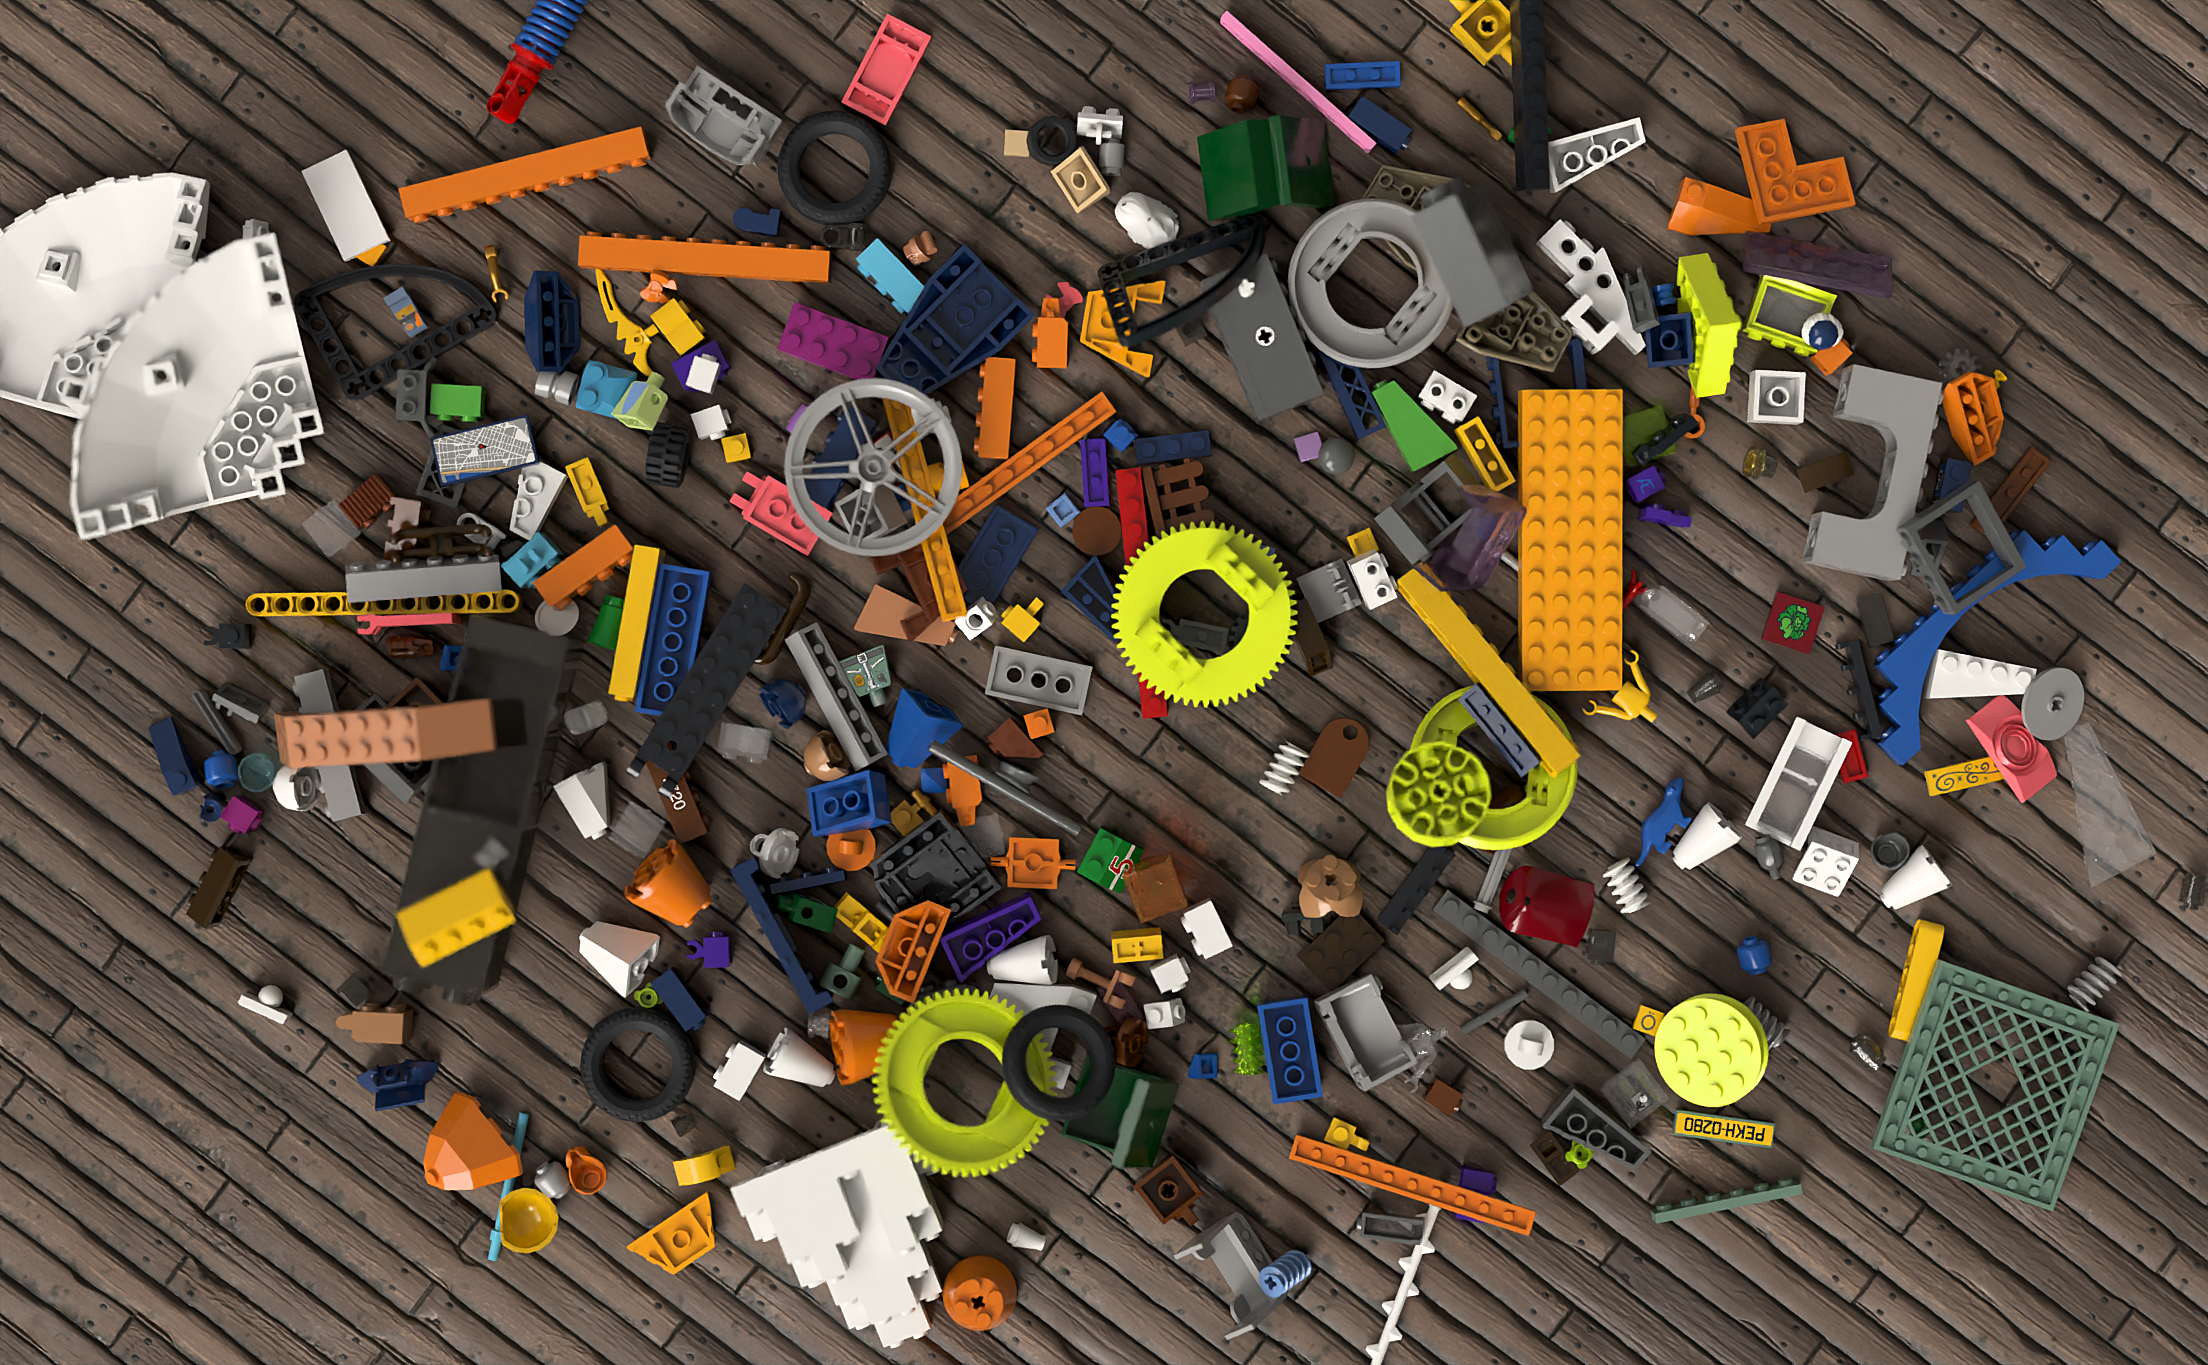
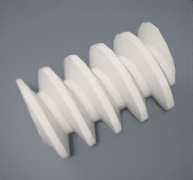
M1287 742L1288 745H1279V749L1283 754H1274L1278 763H1269L1273 772H1264L1268 780L1260 779L1259 781L1260 784L1282 795L1281 792H1290L1286 783H1295L1291 774H1300L1295 767H1303L1305 765L1300 758H1309L1310 756L1307 752Z
M1630 858L1622 859L1610 865L1603 874V877H1612V880L1607 884L1608 886L1617 887L1612 892V895H1621L1616 901L1617 904H1625V907L1620 911L1621 913H1631L1651 903L1650 901L1643 902L1648 897L1647 893H1639L1643 888V884H1634L1639 879L1638 875H1630L1634 870V866H1625L1630 861Z

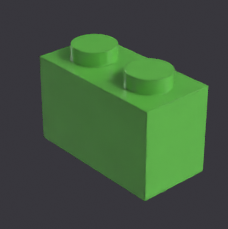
M431 384L430 414L437 416V420L452 421V417H462L463 422H477V418H484L486 388L482 386Z

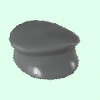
M1001 761L999 768L992 772L1026 793H1030L1032 782L1039 779L1038 776L1005 761Z

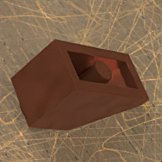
M1011 718L1005 721L988 737L991 741L988 746L997 756L1000 753L1007 757L1040 758L1043 755Z

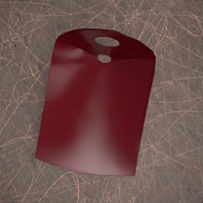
M1521 866L1508 876L1501 888L1499 913L1502 922L1507 930L1517 934L1578 947L1591 918L1594 884L1537 867ZM1513 888L1515 889L1516 896L1514 901L1509 904L1506 901V895L1509 889ZM1528 896L1530 897V904L1525 906L1524 899Z

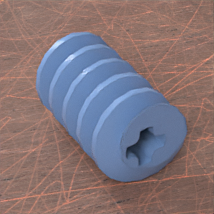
M1298 1250L1288 1251L1285 1255H1282L1279 1259L1262 1269L1259 1275L1262 1290L1272 1298L1281 1296L1310 1275L1312 1271L1311 1262L1303 1252Z

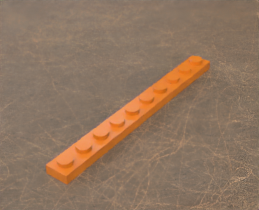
M1100 392L957 496L953 508L943 522L946 536L1114 415L1117 411L1103 392ZM920 542L919 544L915 545L914 547L909 548V549H915V548H917V547H922L921 542Z
M1296 1134L1289 1159L1527 1236L1530 1234L1536 1214L1535 1210L1300 1134Z

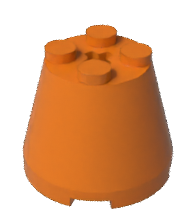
M671 839L667 843L669 844L667 847L662 849L657 847L633 873L635 877L632 885H627L624 889V896L631 903L677 926L683 925L686 928L694 921V915L700 909L708 907L713 898L710 896V886L683 846L675 839Z
M846 1009L832 1010L831 1015L834 1016V1019L829 1020L832 1055L835 1057L836 1065L840 1066L839 1069H836V1073L841 1085L853 1084L877 1074L873 1072V1069L880 1066V1064L875 1062V1058L883 1056L877 1050L880 1047H886L881 1041L884 1037L890 1038L886 1032L890 1028L895 1029L892 1023L898 1020L897 1015Z
M988 1255L971 1256L958 1261L949 1270L943 1284V1303L950 1317L960 1326L975 1331L989 1330L1002 1324L1012 1313L1017 1299L1016 1282L1010 1269L997 1258ZM979 1295L982 1296L983 1299L979 1300L976 1306H974L973 1297L978 1298Z

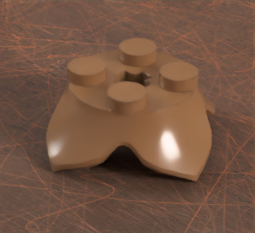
M1327 855L1323 859L1312 860L1301 866L1297 877L1298 882L1302 884L1299 904L1304 917L1319 918L1325 916L1330 911H1335L1344 917L1359 915L1363 901L1362 892L1359 887L1361 874L1353 863L1344 859H1337L1333 855ZM1333 882L1335 883V886H1333L1332 884L1330 886H1327L1326 883Z

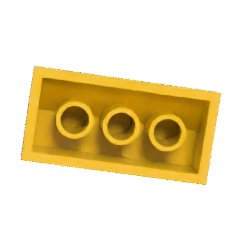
M489 867L396 913L409 947L422 967L515 921L513 905Z

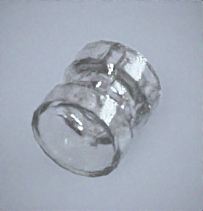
M491 836L486 841V846L482 850H478L473 856L485 869L489 867L493 872L498 867V862L501 859H505L510 852L503 844Z

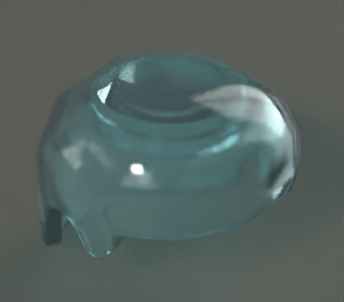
M262 752L250 753L242 758L237 771L241 785L251 792H263L271 787L277 774L272 758Z

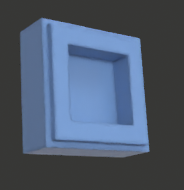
M1066 493L1046 507V510L1060 528L1080 513Z

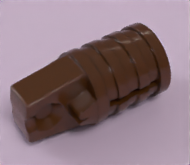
M389 636L387 644L388 656L390 659L433 655L435 653L434 638Z

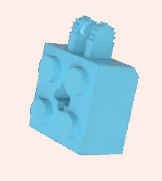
M537 532L529 542L501 566L520 588L529 589L532 587L535 589L536 587L533 582L563 562L561 559L565 555L545 533Z

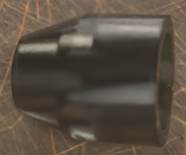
M520 539L508 541L498 549L507 562L524 545Z
M692 1112L680 1114L670 1120L679 1137L691 1132L697 1125Z

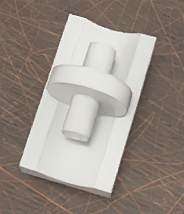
M1084 106L1082 112H1078L1077 135L1096 137V145H1101V138L1121 139L1123 116H1120L1118 109L1109 108L1106 110L1105 115L1096 114L1094 107Z

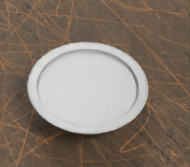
M572 600L573 603L560 611V609L553 610L546 601H543L535 613L537 628L549 636H560L569 632L576 625L579 617L576 603Z

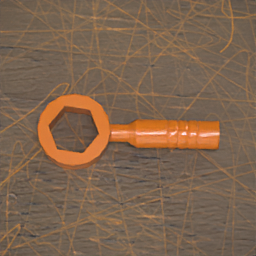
M1692 385L1690 389L1689 406L1691 409L1689 415L1694 416L1698 422L1699 431L1694 434L1687 432L1684 437L1688 439H1695L1701 436L1705 429L1703 418L1696 414L1700 397L1696 398Z

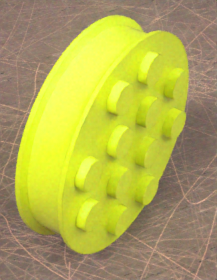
M1707 993L1696 995L1674 1007L1660 1023L1655 1038L1656 1063L1666 1083L1682 1098L1701 1106L1719 1107L1741 1099L1759 1083L1768 1063V1041L1760 1021L1744 1004L1722 994Z

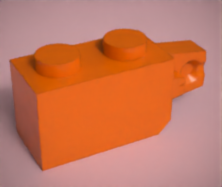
M1043 298L1041 316L1038 317V322H1033V337H1037V347H1032V362H1037L1038 368H1067L1068 322L1060 315L1058 298Z
M977 755L964 756L978 765ZM947 762V764H943L944 779L949 778L950 788L946 789L947 803H952V807L956 809L960 826L974 825L976 806L983 799L981 782Z

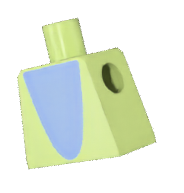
M652 372L646 382H632L611 415L629 428L653 430L668 399L667 394L660 390L665 378L656 372Z

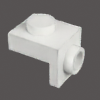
M1181 998L1144 1004L1148 1029L1172 1027L1185 1022V1008L1182 1005Z

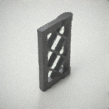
M439 424L436 437L444 435V433L449 434L460 430L448 427L446 424ZM431 448L415 494L457 509L466 482L455 484L456 490L452 499L445 497L442 490L450 486L440 487L434 475L438 471H432L435 458ZM430 476H432L438 488L432 492L424 490Z

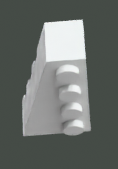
M1640 117L1548 142L1550 193L1558 192L1583 176L1645 143Z

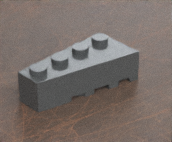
M1573 1083L1569 1085L1540 1120L1542 1127L1561 1134V1136L1569 1140L1584 1145V1147L1597 1151L1607 1158L1635 1171L1651 1153L1649 1144Z

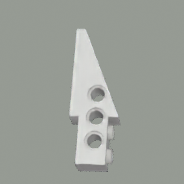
M1559 220L1536 245L1571 278L1564 286L1577 299L1586 294L1593 301L1588 310L1601 323L1607 326L1611 321H1614L1621 328L1615 336L1636 355L1646 345L1641 333L1637 334L1632 328L1626 298L1605 249L1602 247L1595 254L1592 251L1594 249L1593 246L1586 239L1583 238L1581 240L1575 234L1576 230L1569 222L1565 221L1563 223ZM1563 241H1569L1573 245L1572 253H1565L1562 250L1561 244ZM1580 259L1589 260L1591 264L1590 270L1584 271L1580 268ZM1598 276L1607 278L1609 283L1607 288L1598 286Z

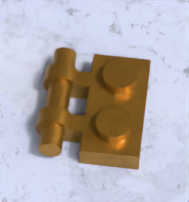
M918 788L910 794L917 801L913 806L904 800L890 812L891 822L903 836L924 822L917 813L921 808L929 816L938 811L930 802L931 798L927 794L924 795Z

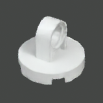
M779 828L768 836L765 834L756 835L751 840L750 850L760 858L759 863L764 874L774 878H781L780 875L783 872L789 873L797 861L799 849L796 848V840L799 841L793 831ZM765 841L763 843L761 851L759 852L758 847L760 843Z
M1522 1020L1508 1029L1504 1038V1050L1515 1066L1522 1069H1537L1544 1066L1550 1060L1554 1051V1039L1544 1024L1535 1020Z

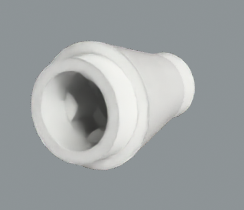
M1013 1223L1007 1237V1242L1011 1243L1012 1247L1030 1248L1040 1251L1043 1249L1046 1236L1040 1235L1022 1223Z

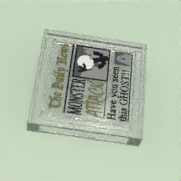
M1639 1058L1599 1088L1630 1129L1670 1099Z

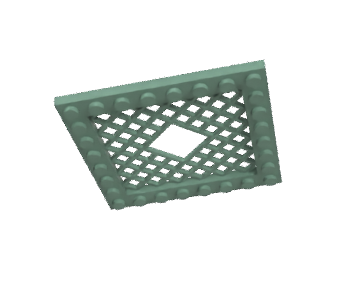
M1937 959L1870 1147L2053 1211L2120 1024ZM1954 992H1957V993H1960V994H1961V995H1959V996L1953 998ZM1969 997L1984 1003L1973 1008ZM1964 999L1969 1010L1957 1015L1953 1004ZM1991 1005L2006 1011L1995 1015ZM1987 1007L1991 1018L1980 1023L1975 1012ZM1948 1009H1950L1953 1018L1944 1022ZM2014 1013L2029 1019L2018 1024ZM1971 1015L1976 1026L1964 1031L1960 1020ZM2009 1015L2013 1027L2002 1031L1998 1020ZM2036 1021L2051 1027L2040 1032ZM1956 1022L1960 1034L1949 1039L1945 1027ZM1994 1023L1998 1034L1987 1039L1982 1028ZM2031 1023L2036 1034L2025 1039L2020 1028ZM2058 1029L2072 1033L2073 1035L2065 1039H2062ZM1978 1030L1983 1042L1972 1047L1967 1035ZM1941 1031L1945 1042L1935 1046ZM2016 1031L2021 1042L2009 1047L2005 1036ZM2054 1031L2058 1042L2047 1047L2043 1036ZM1963 1038L1967 1050L1956 1055L1952 1043ZM2001 1039L2005 1050L1994 1055L1990 1043ZM2039 1039L2043 1050L2032 1055L2027 1044ZM2076 1039L2080 1050L2069 1055L2065 1044ZM1947 1046L1952 1057L1940 1062L1936 1051ZM1985 1046L1990 1057L1978 1062L1974 1051ZM2023 1046L2027 1058L2017 1063L2012 1051ZM2061 1047L2065 1058L2054 1063L2050 1051ZM1970 1054L1974 1065L1963 1071L1959 1059ZM2008 1054L2026 1097L1984 1118L1966 1075ZM2046 1055L2050 1066L2039 1071L2034 1060ZM1933 1056L1937 1065L1927 1069ZM2078 1057L2076 1065L2074 1066L2072 1060ZM1955 1062L1959 1073L1948 1078L1943 1067ZM2030 1062L2034 1074L2023 1078L2019 1067ZM2068 1063L2072 1074L2061 1079L2057 1067ZM1939 1069L1944 1081L1932 1086L1928 1074ZM2052 1070L2057 1081L2046 1086L2041 1075ZM1962 1078L1966 1089L1955 1094L1950 1083ZM2037 1078L2042 1089L2030 1094L2026 1083ZM1924 1079L1928 1089L1919 1093ZM2070 1080V1082H2069V1084H2068V1087H2067V1090H2066V1088H2065V1086H2064L2063 1083H2065V1082H2067V1081ZM1946 1085L1950 1097L1939 1102L1935 1090ZM2059 1086L2064 1097L2053 1102L2048 1091ZM1931 1093L1935 1104L1924 1109L1919 1098ZM1968 1093L1973 1104L1962 1110L1957 1098ZM2044 1093L2048 1105L2037 1110L2033 1099ZM1953 1101L1958 1112L1946 1117L1942 1106ZM2029 1101L2033 1113L2022 1118L2018 1106ZM1916 1102L1920 1112L1910 1117ZM2061 1104L2060 1110L2057 1112L2055 1107ZM1938 1109L1942 1120L1931 1125L1926 1114ZM1976 1109L1980 1120L1969 1125L1964 1114ZM2013 1109L2018 1120L2006 1125L2002 1114ZM2051 1109L2055 1121L2044 1125L2040 1114ZM1922 1117L1927 1128L1915 1133L1911 1122ZM1960 1117L1965 1128L1953 1133L1949 1122ZM1998 1117L2002 1128L1991 1133L1987 1122ZM2036 1117L2040 1128L2029 1133L2024 1122ZM1945 1125L1949 1136L1938 1141L1933 1130ZM1983 1125L1987 1136L1976 1141L1971 1130ZM2020 1125L2025 1136L2014 1141L2009 1130ZM1906 1127H1908L1911 1135L1904 1133ZM2053 1127L2051 1135L2049 1137L2047 1130ZM1929 1132L1933 1142L1918 1137ZM1967 1132L1971 1144L1960 1149L1956 1137ZM2005 1132L2009 1144L1998 1149L1994 1137ZM2043 1133L2047 1144L2036 1149L2032 1137ZM1952 1140L1956 1151L1941 1145ZM2027 1140L2032 1151L2020 1156L2016 1146ZM1990 1141L1994 1152L1983 1157L1979 1145ZM1974 1148L1978 1158L1964 1153ZM2012 1148L2016 1160L2005 1165L2001 1153ZM2045 1151L2041 1160L2039 1153ZM1997 1156L2001 1166L1987 1162V1160ZM2034 1156L2039 1167L2027 1172L2023 1161ZM2019 1164L2023 1174L2012 1171L2009 1168Z

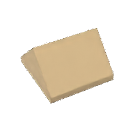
M1083 146L1051 171L1077 214L1110 194V187Z

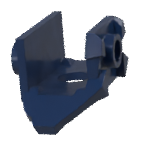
M405 1059V1062L382 1067L376 1065L359 1074L357 1080L368 1091L376 1094L375 1111L390 1110L425 1102L426 1084L434 1077L435 1072L439 1068L435 1060Z

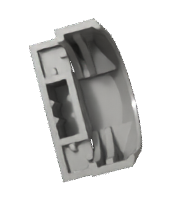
M698 66L686 84L679 82L665 104L673 122L688 136L717 156L741 166L749 164L759 166L771 147V139L783 122Z

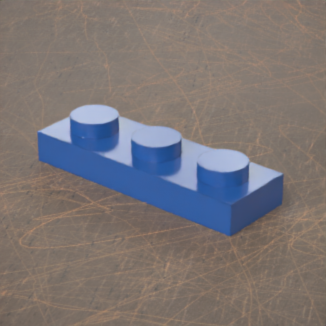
M1400 61L1324 65L1325 91L1400 88L1401 86Z

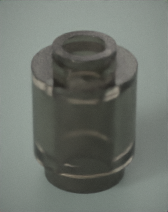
M2186 873V878L2182 880L2179 902H2184V908L2198 910L2199 906H2204L2208 883H2206L2207 876Z
M1858 1034L1849 1043L1851 1046L1849 1052L1865 1068H1869L1871 1071L1878 1069L1886 1060L1884 1051L1867 1034L1862 1036Z

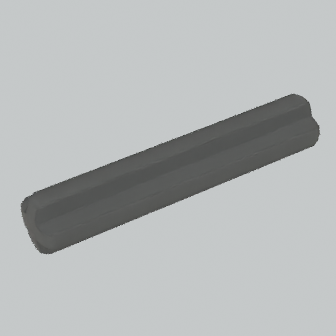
M203 689L194 693L192 698L227 752L233 756L243 750L242 746L220 712L215 708L207 692Z

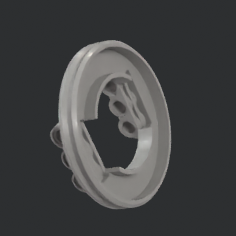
M1387 199L1354 200L1339 205L1323 214L1301 237L1289 267V301L1296 312V321L1299 327L1302 328L1310 342L1327 356L1341 363L1361 368L1393 366L1421 353L1444 329L1454 305L1411 218L1412 215L1418 213L1417 210ZM1381 238L1399 245L1408 253L1417 269L1419 287L1385 328L1363 329L1347 323L1333 310L1327 296L1326 282L1338 271L1339 266L1347 256L1352 254L1361 239Z

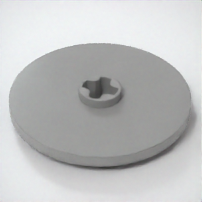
M2052 667L2042 671L2031 681L2025 691L2021 708L2023 723L2030 734L2042 740H2055L2064 736L2074 727L2084 705V688L2079 677L2069 669Z

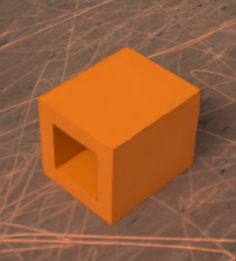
M1842 337L1838 344L1827 350H1818L1809 359L1827 376L1832 374L1852 352L1849 350V343Z
M1048 708L1024 715L1030 739L1055 732Z

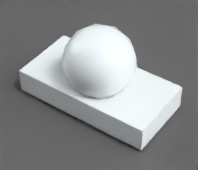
M1465 947L1432 973L1429 979L1439 990L1448 983L1456 989H1465L1470 986L1473 978L1469 967L1479 959L1468 947Z
M274 985L263 987L258 997L245 993L241 995L238 1002L239 1005L281 1024L289 1022L293 1014L279 1007L283 1000V994Z

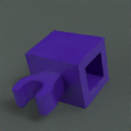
M710 931V936L703 937V945L697 940L687 941V945H694L697 948L695 954L687 955L688 959L704 957V968L731 966V935H725V931Z

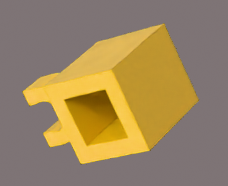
M1036 597L1026 610L1018 604L1015 607L1010 605L1001 615L1004 618L1001 623L1025 642L1040 625L1033 617L1044 603Z

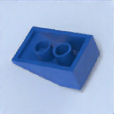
M867 770L806 789L813 837L870 829L891 823L885 774Z

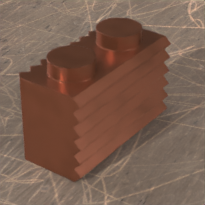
M375 473L337 506L357 529H362L363 527L368 529L377 522V515L382 511L387 513L395 507V505L390 504L391 496L397 498L399 496L380 474Z

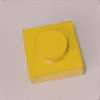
M746 433L721 439L727 463L752 458Z

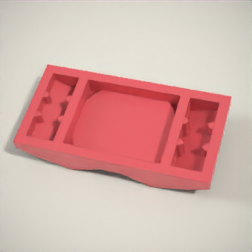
M887 14L841 103L886 126L900 103L908 83L918 68L932 36Z
M1997 695L1966 720L2021 803L2028 800L2057 776L2048 749L2029 733L2023 723L2021 711L2004 695Z

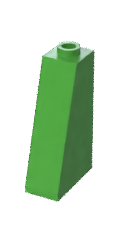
M1383 380L1373 386L1375 391L1371 392V395L1411 473L1458 449L1456 444L1395 381L1388 383L1387 380Z

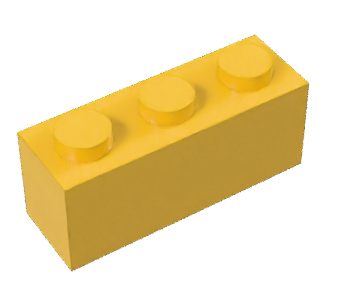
M1479 416L1454 430L1490 495L1515 482L1513 475Z

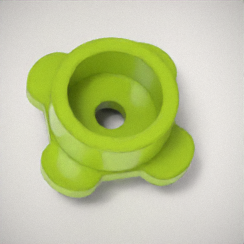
M651 982L647 983L646 987L641 991L637 990L634 993V999L638 1000L639 1004L645 1008H652L656 1004L663 1002L650 984ZM647 995H650V996H651V999H650V1000H648V999L646 998Z
M1572 1141V1147L1570 1151L1566 1152L1565 1157L1567 1161L1576 1163L1578 1168L1584 1169L1587 1167V1162L1590 1161L1594 1152L1584 1147V1145Z

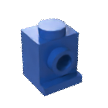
M1119 419L1106 431L1103 437L1122 454L1138 434L1134 432L1135 430L1128 423Z

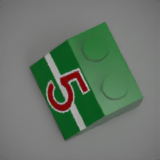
M1100 827L1079 865L1077 873L1121 894L1144 850Z

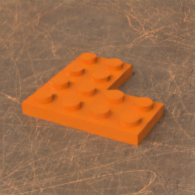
M1785 119L1738 127L1735 130L1758 225L1849 208L1856 204L1844 157L1796 165Z

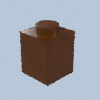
M1437 1077L1433 1078L1422 1096L1426 1102L1449 1116L1452 1112L1456 1113L1463 1103L1461 1099L1463 1094Z

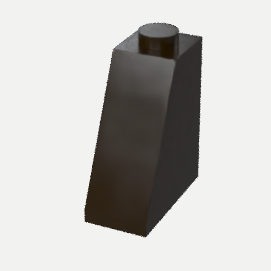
M1307 598L1303 600H1295L1297 603L1290 606V609L1297 611V614L1291 616V619L1297 621V624L1291 625L1290 629L1296 632L1293 637L1309 676L1312 677L1333 668L1327 643Z

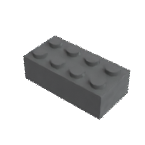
M374 694L356 710L384 708L387 704ZM442 757L425 760L363 764L404 804H407L440 774L447 762Z

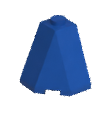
M902 688L900 691L886 751L892 757V762L902 768L905 766L917 768L932 754V752L928 751V747L933 739L944 744L962 727L963 723L949 708L944 705L940 708L934 702L929 701L930 697L926 694L907 688Z

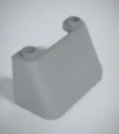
M1370 973L1313 1000L1354 1082L1363 1091L1375 1087L1418 1063L1415 1058L1418 1056L1414 1045L1411 1042L1407 1044L1402 1039L1380 997V990L1383 989L1377 976L1373 977Z

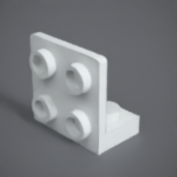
M1812 826L1808 834V848L1793 874V880L1831 895L1839 896L1859 860V843Z

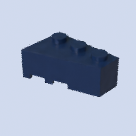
M1095 555L1061 592L1115 643L1119 638H1114V635L1120 632V630L1112 628V625L1117 623L1118 620L1111 618V615L1118 613V610L1111 606L1112 604L1119 603V600L1113 597L1115 592Z

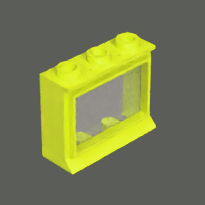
M1766 271L1760 276L1742 331L1747 332V337L1761 341L1764 338L1770 340L1771 345L1774 347L1785 349V346L1795 349V354L1808 357L1809 354L1813 355L1818 350L1803 340V324L1810 316L1816 313L1830 314L1837 295Z

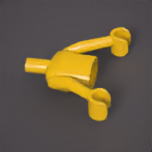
M1630 650L1636 656L1634 662H1628L1625 658L1624 662L1630 665L1640 689L1627 681L1622 690H1619L1611 700L1622 710L1600 706L1594 701L1589 700L1595 709L1591 713L1583 709L1586 715L1591 716L1595 713H1601L1631 720L1642 714L1651 723L1656 719L1658 714L1647 706L1650 702L1651 693L1637 664L1639 656L1636 651Z

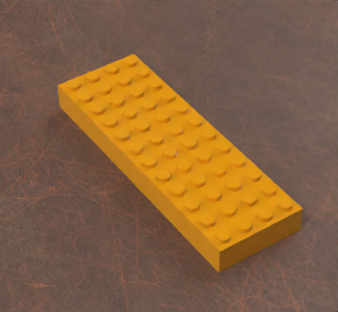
M1623 389L1518 391L1519 682L1523 681L1531 691L1622 690Z

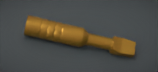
M1463 96L1456 103L1476 123H1480L1488 130V134L1498 141L1503 136Z

